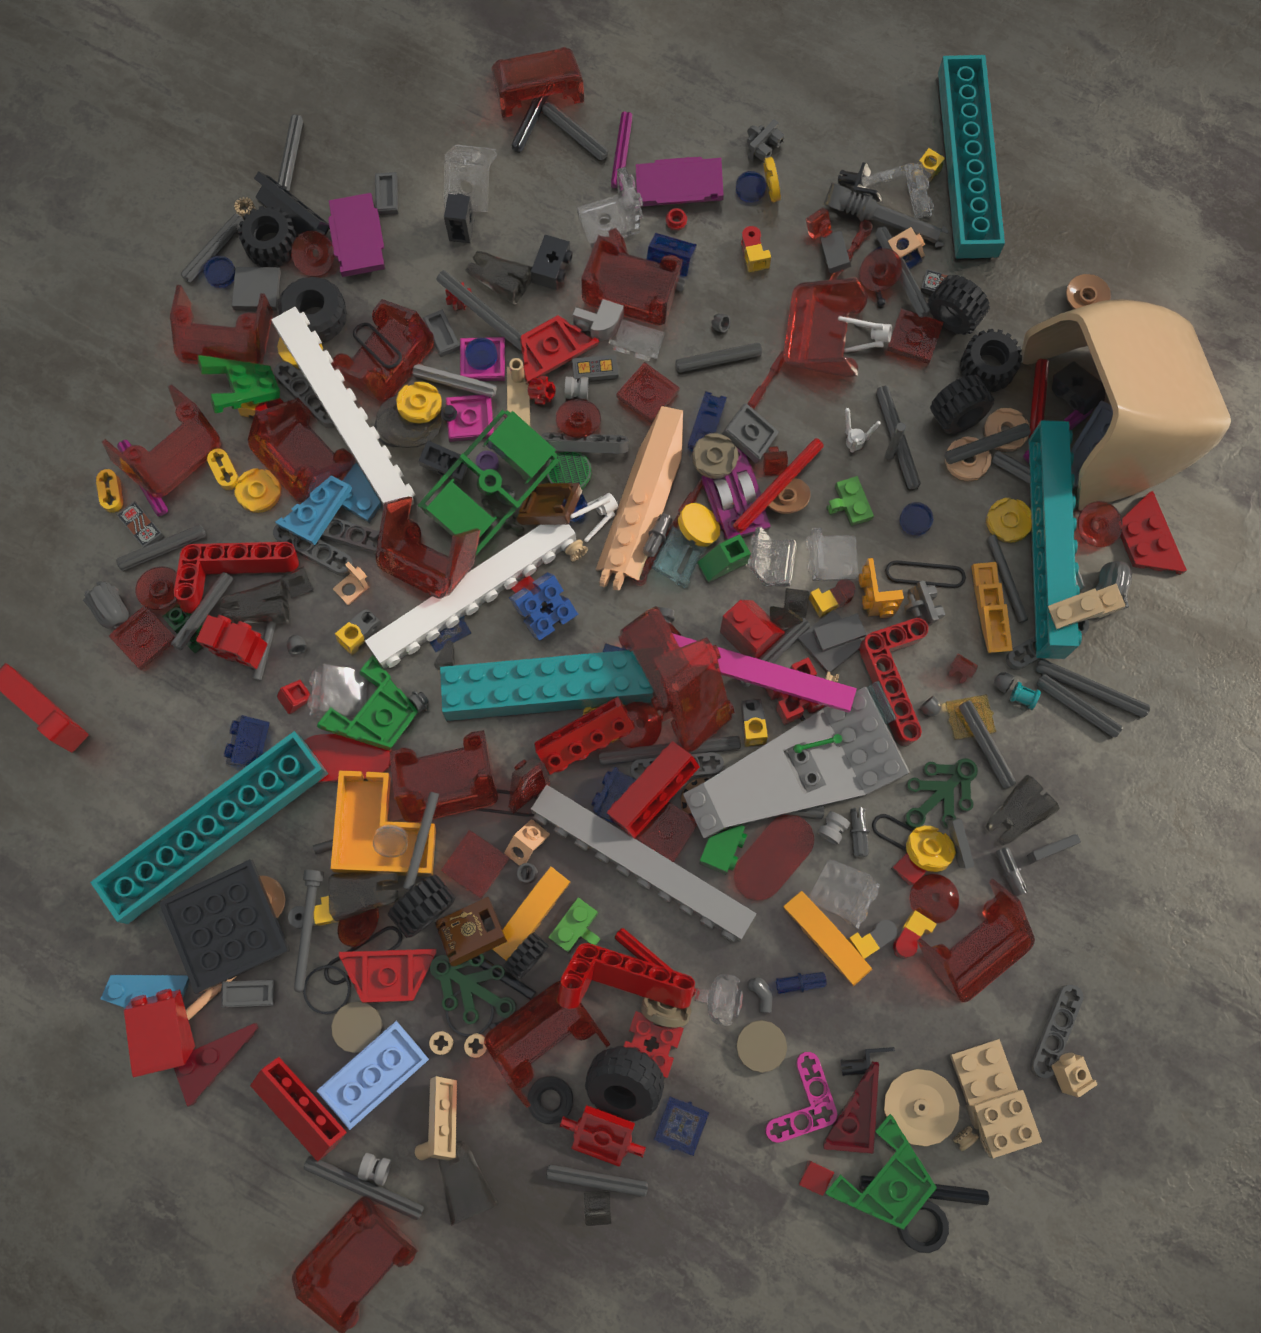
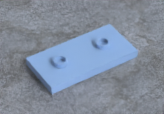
M396 1020L319 1087L317 1092L350 1130L424 1065L429 1058Z

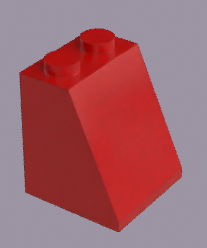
M739 600L723 615L720 633L741 654L757 659L785 633L753 600Z
M165 989L157 992L155 996L146 997V995H140L132 998L124 1009L132 1076L138 1077L185 1065L195 1048V1043L181 991Z

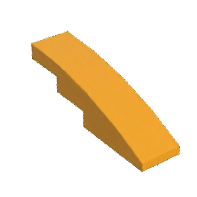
M997 563L973 564L971 568L974 590L988 653L1013 651L1007 604H1004L1002 583H999Z
M550 867L504 927L503 932L507 942L492 950L507 961L517 947L530 934L536 931L541 921L556 904L557 899L571 882L554 868Z
M803 891L799 892L783 906L784 910L799 924L802 931L819 947L820 952L853 986L872 970L859 952Z

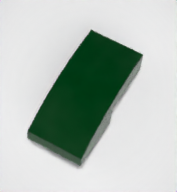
M177 604L162 617L178 634L192 614L185 613ZM202 625L199 626L186 644L194 653L203 647L196 641Z

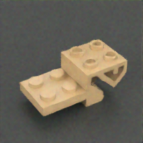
M1000 1039L950 1054L967 1102L966 1108L974 1128L979 1129L980 1141L989 1158H996L1042 1142L1023 1090H1018Z

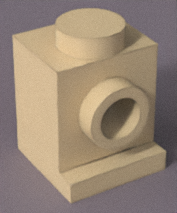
M1066 1053L1060 1056V1060L1051 1065L1062 1093L1079 1098L1098 1085L1096 1080L1092 1079L1083 1056Z

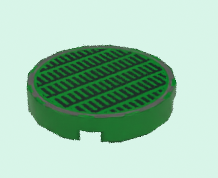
M557 452L558 456L556 458L559 462L547 474L549 483H579L583 490L591 479V464L588 458L581 452ZM549 459L547 467L552 463L551 459Z

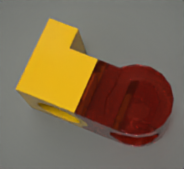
M843 579L837 582L834 588L824 593H821L819 588L812 591L808 599L819 618H821L833 609L837 610L848 604L852 600L856 588L852 581Z

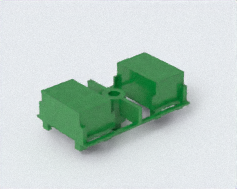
M502 409L417 506L460 542L466 550H469L476 556L559 462L556 458L558 456L555 453L556 449L515 412H509L508 410L505 412ZM502 417L505 420L489 436L483 447L487 446L490 450L495 451L522 475V478L526 481L525 485L549 458L552 460V463L518 501L501 487L502 478L496 470L487 469L482 471L467 457ZM461 463H464L478 476L477 488L482 494L493 495L497 493L512 506L477 548L473 546L474 543L497 517L493 518L455 485L453 483L454 479L450 480L428 506L425 504Z

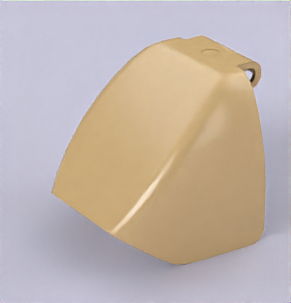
M1124 299L1105 300L1061 313L1035 325L1026 332L1021 355L1022 363L1027 365L1036 363L1040 358L1048 359L1088 346L1113 409L1112 421L1105 436L1091 451L1079 472L1076 506L1080 511L1137 494L1164 482L1210 452L1219 444L1230 426V414L1196 332L1190 321L1175 311L1142 301Z

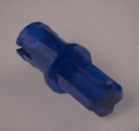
M824 972L805 975L797 973V976L776 978L778 995L794 991L804 993V990L825 987L827 985Z

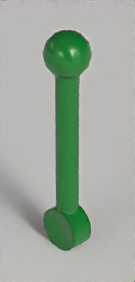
M836 734L829 739L805 745L796 744L793 750L795 753H801L802 750L829 743L839 744L842 742V736Z

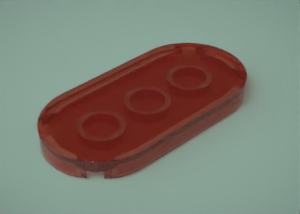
M783 815L776 818L739 859L734 869V882L737 890L744 897L750 900H765L778 892L812 851L814 833L808 822L796 815Z

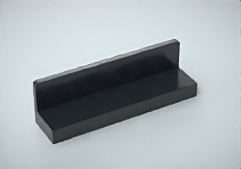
M258 171L254 179L262 186L256 195V199L266 207L268 205L273 206L274 209L278 207L282 209V212H286L289 218H291L295 230L314 246L318 247L330 229L329 223L271 176Z

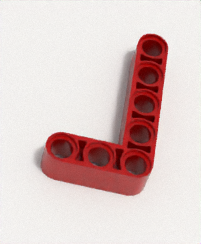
M289 542L189 544L183 547L180 552L174 596L182 611L193 613L202 601L206 574H222L223 572L227 574L292 572L299 566L296 550L293 544Z
M914 618L871 632L862 640L859 647L861 657L894 739L902 746H909L918 740L922 731L891 652L915 645L927 635L929 630L928 624L921 618ZM911 627L918 630V636L912 633ZM889 634L895 635L898 639V642H893L890 639ZM868 641L875 643L877 649H871L868 646ZM876 664H883L885 667V672L880 671L877 668ZM885 685L892 686L894 694L889 693ZM895 706L902 709L903 716L896 714ZM904 728L910 730L912 738L904 735Z
M5 663L0 668V692L39 725L37 730L53 743L73 753L89 734L9 664Z
M583 943L576 949L561 977L557 1001L561 1007L566 1009L578 1007L593 980L675 1008L684 1009L691 1005L695 981L689 975L594 944Z

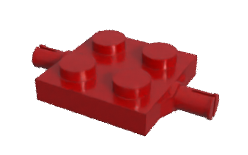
M586 1105L583 1115L578 1122L563 1116L560 1127L574 1132V1142L571 1149L620 1167L623 1157L628 1152L643 1158L646 1149L644 1146L631 1142V1134L635 1123Z

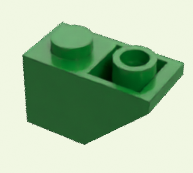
M739 534L718 544L701 558L697 564L709 583L748 564L751 553Z
M739 825L710 837L699 864L724 875L727 874L728 869L733 871L738 857L734 856L737 847H743L747 834L743 833L745 826Z

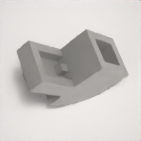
M603 299L597 314L576 307L573 313V325L579 327L582 331H591L592 339L596 337L599 341L607 340L613 337L619 330L624 318V306Z

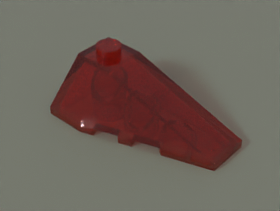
M530 758L528 761L524 759L514 767L515 771L512 773L508 804L512 814L541 793L546 784L548 786L551 784L546 766L542 761Z

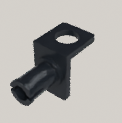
M862 163L858 173L845 170L840 171V174L843 176L838 175V184L854 186L853 190L857 192L856 195L859 196L860 193L862 198H864V195L869 196L866 194L868 193L873 195L872 198L877 202L882 200L877 190L866 188L871 173L867 163Z
M895 1047L865 1049L866 1056H864V1059H841V1067L852 1066V1069H842V1076L865 1074L871 1064L870 1053L895 1051Z

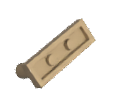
M514 358L509 363L510 367H507V410L515 412L530 426V396L528 395V385L525 382L524 366L521 359Z
M438 1076L430 1079L429 1136L427 1142L415 1148V1156L419 1160L431 1157L450 1161L456 1158L457 1080Z

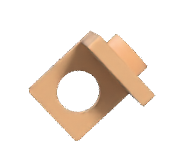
M912 227L888 240L897 259L902 258L917 249L921 258L925 256L922 248L925 245L920 233L915 234ZM900 239H907L909 241L908 247L904 250H899L896 247Z
M347 562L345 566L350 574L338 583L333 590L347 605H350L369 586L365 581L366 574L359 567L354 568ZM346 584H353L356 590L354 594L347 596L343 594V587Z
M531 819L513 836L504 854L519 866L527 863L533 851L549 837L550 833ZM513 847L520 848L524 857L516 856Z

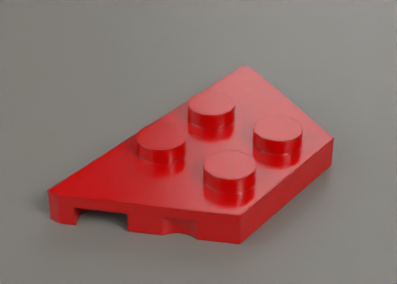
M559 315L521 335L520 343L526 384L528 385L532 382V378L544 376L596 347L599 344V340L596 337L592 339L582 333V329L569 324L567 320Z
M1151 491L1116 524V528L1133 567L1151 568L1161 572L1169 570L1175 571L1176 574H1184L1187 569L1156 496Z
M436 949L339 952V957L362 1003L414 1001L436 955Z

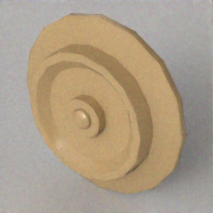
M915 1069L902 1073L891 1083L885 1095L884 1111L886 1118L889 1114L894 1117L910 1144L930 1146L941 1143L952 1134L959 1120L960 1105L955 1090L944 1077L933 1071Z

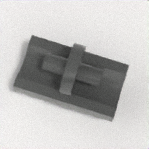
M775 119L766 128L762 125L759 127L752 125L747 130L749 135L747 142L751 150L748 158L752 161L756 157L763 161L765 158L770 157L772 148L767 146L769 143L776 148L783 144L785 135L778 130L779 122Z
M919 581L916 586L908 590L909 604L904 606L905 612H913L914 617L926 621L928 627L945 616L943 607L941 605L934 606L932 601L937 597L938 593L935 585H926L925 581Z

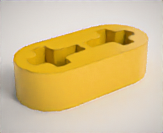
M213 449L208 454L207 461L217 482L225 490L235 489L239 476L229 456L222 449ZM219 456L223 463L221 467L216 462V458ZM223 473H228L231 480L230 482L227 483L225 481L226 479Z
M104 469L96 476L100 505L107 512L115 513L123 506L121 483L119 477L112 470ZM107 477H110V478H111V480H109V485H110L109 488H108V486L104 483V482L107 481ZM110 495L115 499L112 502L113 505L108 504L110 502Z

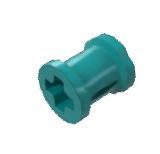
M1017 682L1009 701L1020 702L1027 705L1028 709L1033 710L1039 700L1041 691L1031 690L1022 686V683Z

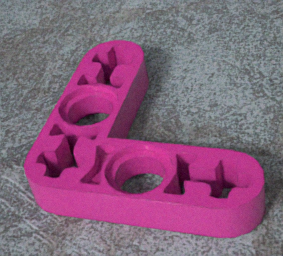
M803 1052L796 1059V1068L809 1106L768 1121L765 1127V1134L773 1142H783L830 1126L837 1119V1110L817 1055L812 1052ZM805 1056L808 1059L814 1060L811 1069L813 1073L818 1071L819 1077H811L807 1081L805 1080L804 1076L810 1075L808 1069L801 1066ZM813 1081H819L823 1085V1093L819 1096H813L810 1093L809 1087ZM825 1106L826 1110L832 1111V1114L828 1116V1121H825L824 1118H818L815 1120L818 1125L813 1126V1118L808 1111L813 1110V1115L822 1112L821 1107ZM799 1114L805 1115L808 1119V1126L803 1130L797 1129L794 1125V1119ZM789 1118V1125L794 1132L793 1134L789 1135V1129L781 1131V1137L779 1138L775 1134H770L774 1123H777L778 1126L787 1125L784 1119Z

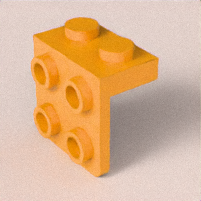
M868 558L865 565L862 566V573L859 574V585L861 588L864 587L865 593L862 596L863 609H867L868 617H892L897 613L904 599L903 591L879 592L873 558Z

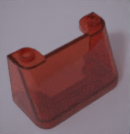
M562 47L541 53L505 60L501 59L492 65V77L502 118L511 117L515 106L522 108L521 101L558 93H562L563 99H568L567 96L572 97L574 104L584 102L582 74L573 51L569 48Z
M598 235L581 278L582 300L587 305L598 309L603 299L624 306V316L658 326L664 325L680 277L683 259L674 255L664 256L660 263L619 252V245L615 239Z
M381 299L373 310L372 320L377 326L376 329L401 352L402 360L400 364L395 368H385L363 346L352 359L347 354L340 353L333 358V362L330 364L334 370H340L345 381L376 401L387 403L410 377L414 365L420 364L432 349L434 336L417 311ZM375 332L364 343L386 365H393L399 359L398 354Z
M297 397L255 413L248 435V444L257 458L294 499L302 503L328 477L332 475L338 479L353 467L355 458L344 448L338 449L334 453L308 425L311 416L310 409Z
M707 637L652 658L655 669L661 675L660 681L665 689L673 720L671 721L673 732L681 747L688 753L697 750L732 719L731 714L735 713L731 701L727 699L718 659L721 658L720 652L716 645L712 646Z
M484 730L467 734L463 738L464 747L419 758H417L413 750L408 748L389 751L394 797L405 821L409 823L422 821L430 792L439 794L433 819L491 806L497 802L498 791Z
M363 1196L353 1204L296 1267L292 1275L296 1298L336 1331L345 1333L348 1329L353 1328L359 1320L360 1308L358 1304L394 1264L399 1268L409 1265L414 1260L418 1252L416 1245L369 1198Z

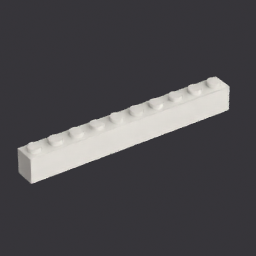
M293 307L271 319L279 336L390 517L414 505L413 496H415L413 489L409 483L406 485L403 483L401 477L404 475L398 465L393 466L389 458L392 456L385 445L381 447L377 439L380 436L374 426H368L366 422L368 416L362 407L357 408L354 403L357 399L351 388L346 389L342 382L345 379L340 370H334L330 364L333 362V359L327 350L322 351L319 346L322 342L316 331L311 332L308 325L310 322L305 313H299L297 308Z
M539 525L365 640L366 644L383 669L394 667L401 661L402 657L415 653L420 649V645L426 641L430 642L440 635V631L445 628L454 627L459 623V619L465 615H472L479 609L480 605L493 601L497 598L498 593L504 589H511L517 584L519 579L532 575L537 570V567L543 563L548 564L553 561L558 553L561 551L565 552L566 548L576 541V533L570 525Z

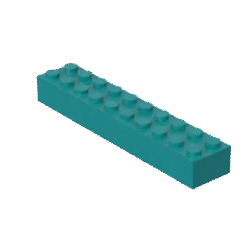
M986 55L943 56L938 71L955 259L999 258L1005 245Z
M1040 421L1029 438L1036 658L1065 659L1079 647L1082 641V633L1078 631V622L1056 630L1047 608L1049 605L1080 594L1079 585H1076L1079 565L1078 562H1075L1078 542L1074 540L1077 520L1073 518L1076 498L1072 495L1075 476L1071 474L1074 454L1070 452L1073 432L1069 430V422Z
M666 647L444 666L440 667L442 713L446 721L585 709L587 707L596 708L616 697H619L623 705L682 700L683 686L680 662L664 658Z
M293 731L90 883L115 920L119 923L129 924L327 776L328 772L303 738Z

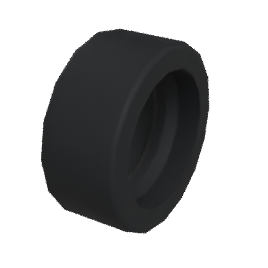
M927 1200L921 1207V1210L931 1212L938 1222V1231L932 1240L919 1242L913 1239L909 1234L908 1225L904 1230L897 1228L901 1240L908 1247L919 1253H931L939 1250L945 1244L949 1235V1222L945 1212L938 1205Z

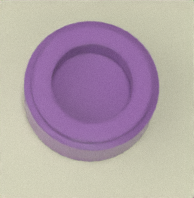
M482 451L476 457V465L482 471L487 469L497 470L499 467L498 457L492 451Z

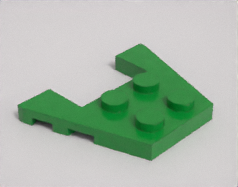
M198 355V365L201 374H226L232 393L211 394V404L214 413H221L223 408L230 406L233 409L241 408V404L251 401L253 404H258L280 398V389L270 365Z
M372 655L361 668L359 674L378 687L374 694L352 721L330 707L318 722L317 727L390 751L416 717L418 711L402 690L398 689L392 682L391 676L387 671L381 668L377 658Z
M889 1114L875 1133L896 1151L895 1154L863 1193H860L842 1175H839L826 1191V1195L904 1230L937 1187L902 1133L896 1120Z

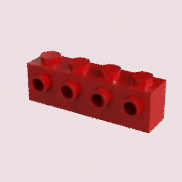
M616 697L534 742L535 750L551 775L554 772L558 773L565 770L569 764L576 760L581 761L585 759L589 753L596 749L607 747L616 738L627 736L635 727L619 697Z
M672 741L661 751L653 763L646 767L641 776L628 787L627 791L612 804L607 814L620 828L635 839L700 766L690 753Z
M280 1057L261 1069L251 1083V1088L317 1162L332 1151L347 1133Z

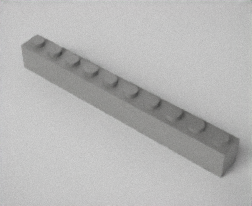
M547 784L531 808L532 813L535 814L533 818L542 825L549 823L554 826L555 829L553 831L564 838L567 835L576 840L574 844L585 851L588 848L596 852L595 857L606 864L609 861L617 865L616 870L627 877L629 874L638 878L637 883L648 890L650 887L659 891L658 896L669 903L671 900L680 904L679 909L690 916L693 913L701 917L700 922L711 929L714 926L723 931L721 935L732 942L735 939L741 941L757 914Z

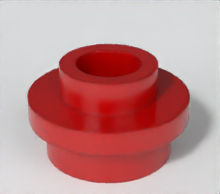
M672 209L666 215V225L672 230H681L687 224V216L681 209Z

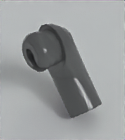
M759 977L756 979L751 978L748 981V989L760 997L759 1012L772 1013V989L764 979Z

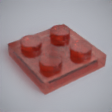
M901 309L887 351L929 364L944 322L929 317L920 318L917 313Z
M644 362L617 392L616 397L652 423L661 406L666 407L677 395L680 387Z
M146 605L142 606L109 635L113 642L140 670H143L165 651L175 638Z
M668 802L635 839L674 862L697 827V823L694 817Z
M469 830L441 871L482 899L510 858Z

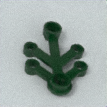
M967 758L958 760L955 765L928 762L923 767V773L927 777H934L936 774L953 775L948 781L909 779L906 783V789L910 793H917L919 790L936 792L919 808H912L906 813L905 823L907 826L913 829L921 827L925 823V815L944 798V815L941 817L940 822L944 828L948 829L945 817L956 818L954 815V788L959 783L961 784V799L957 803L958 809L961 812H968L973 808L971 781L976 778L978 768L972 760ZM927 766H933L935 772L929 773ZM962 767H966L968 769V775H964L961 772ZM910 782H916L918 789H912ZM964 800L969 803V808L967 809L961 804ZM910 816H917L918 823L911 822Z
M483 954L479 955L481 961L478 964H475L470 959L454 967L450 965L447 955H439L432 960L430 971L433 977L441 982L444 996L442 1007L445 1010L451 1011L458 1006V999L453 996L452 979L460 986L465 1009L463 1013L465 1023L473 1024L479 1019V1013L475 1009L472 993L496 1007V1012L500 1017L508 1018L515 1014L517 1005L514 999L510 997L500 998L478 984V982L490 979H502L506 973L502 965H494L491 969L464 975L456 969L469 965L474 967L481 966L485 960ZM440 963H444L447 967L443 973L438 970ZM497 967L502 970L500 977H495L493 974L494 969ZM448 998H452L454 1000V1005L452 1008H449L446 1005V1000ZM503 1003H508L510 1006V1010L507 1013L501 1010ZM469 1011H472L475 1014V1019L473 1021H469L467 1019V1013Z

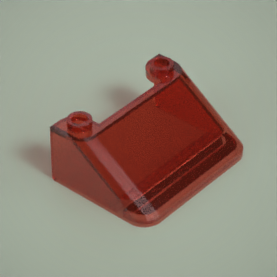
M857 278L804 282L794 288L783 355L784 361L789 366L843 377L858 375L857 362L853 358L843 357L848 323L838 320L839 316L847 318L849 313H860L867 304L868 294Z

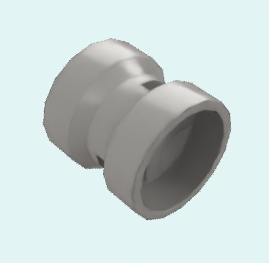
M566 376L565 399H573L578 396L580 400H588V377H581L577 381L573 377Z
M829 811L826 817V825L821 826L817 833L828 842L839 845L842 840L841 833L846 831L851 823L843 816Z
M366 1152L359 1168L358 1179L365 1181L371 1179L374 1180L375 1184L383 1186L389 1174L391 1159L375 1158L374 1154Z

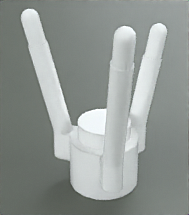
M838 317L839 321L870 328L871 339H875V342L845 348V353L873 347H883L884 342H890L891 324H878L848 317Z
M846 408L845 433L848 435L846 445L850 452L853 453L860 450L864 442L869 440L881 423L877 421L867 433H864L861 429H852L850 409Z
M607 493L594 501L575 508L574 513L570 515V518L573 519L593 509H596L599 515H605L584 539L585 542H588L609 519L615 516L614 511L618 509V504L612 494Z

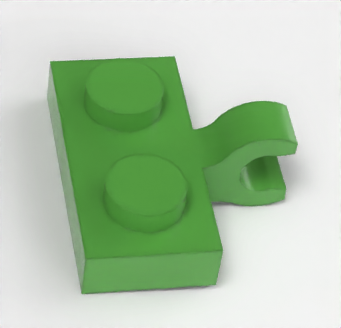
M858 476L836 482L835 488L840 498L829 501L830 505H827L829 514L832 515L845 510L851 526L872 520L874 514Z
M577 898L548 938L568 953H570L580 938H583L589 944L597 945L601 939L587 928L598 912L583 900Z

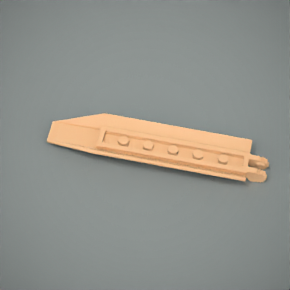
M661 406L638 450L596 567V571L603 570L599 581L602 587L607 586L612 573L616 574L613 581L614 590L621 589L625 576H629L636 581L640 579L647 556L643 553V548L649 538L648 533L655 526L659 514L662 515L682 459L683 410Z

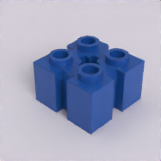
M548 572L532 582L535 586L532 590L523 588L509 597L517 612L524 617H528L524 620V623L532 636L539 641L555 631L552 626L553 624L559 622L564 625L578 615L570 600L559 595L564 590L556 577ZM543 602L547 603L546 609L540 610L542 608L541 604Z

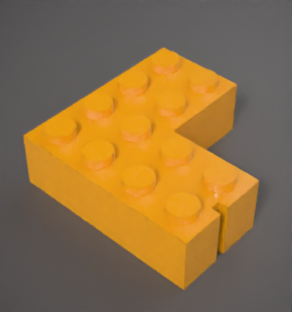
M339 771L331 870L334 873L406 876L421 823L388 822L391 783L389 773L366 772L368 781H364L362 772ZM435 824L430 826L417 876L429 877L433 875Z

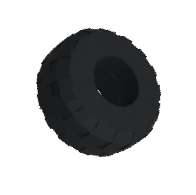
M317 277L301 278L289 284L280 295L278 301L279 315L293 307H296L299 313L311 307L322 308L315 314H305L310 322L308 325L311 332L316 331L322 343L333 339L342 331L346 323V304L338 287L329 282V280Z
M617 1046L603 1050L594 1057L587 1072L585 1090L591 1103L597 1109L633 1122L650 1116L657 1109L665 1083L663 1073L657 1063L646 1053L632 1047Z

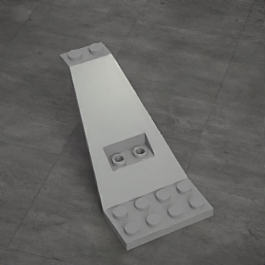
M863 687L856 691L850 713L827 706L711 779L683 793L703 838H708L727 827L868 795L910 774V771L868 688ZM836 734L842 736V742L839 744L829 743L802 750L806 755L804 761L799 759L800 753H795L793 750L796 744L805 745L832 738ZM811 774L816 775V781L814 783L810 781Z

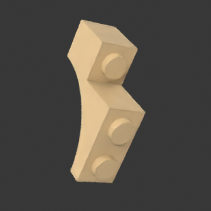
M1117 584L1098 591H1096V588L1049 605L1047 608L1057 630L1087 619L1107 616L1123 610L1126 605Z

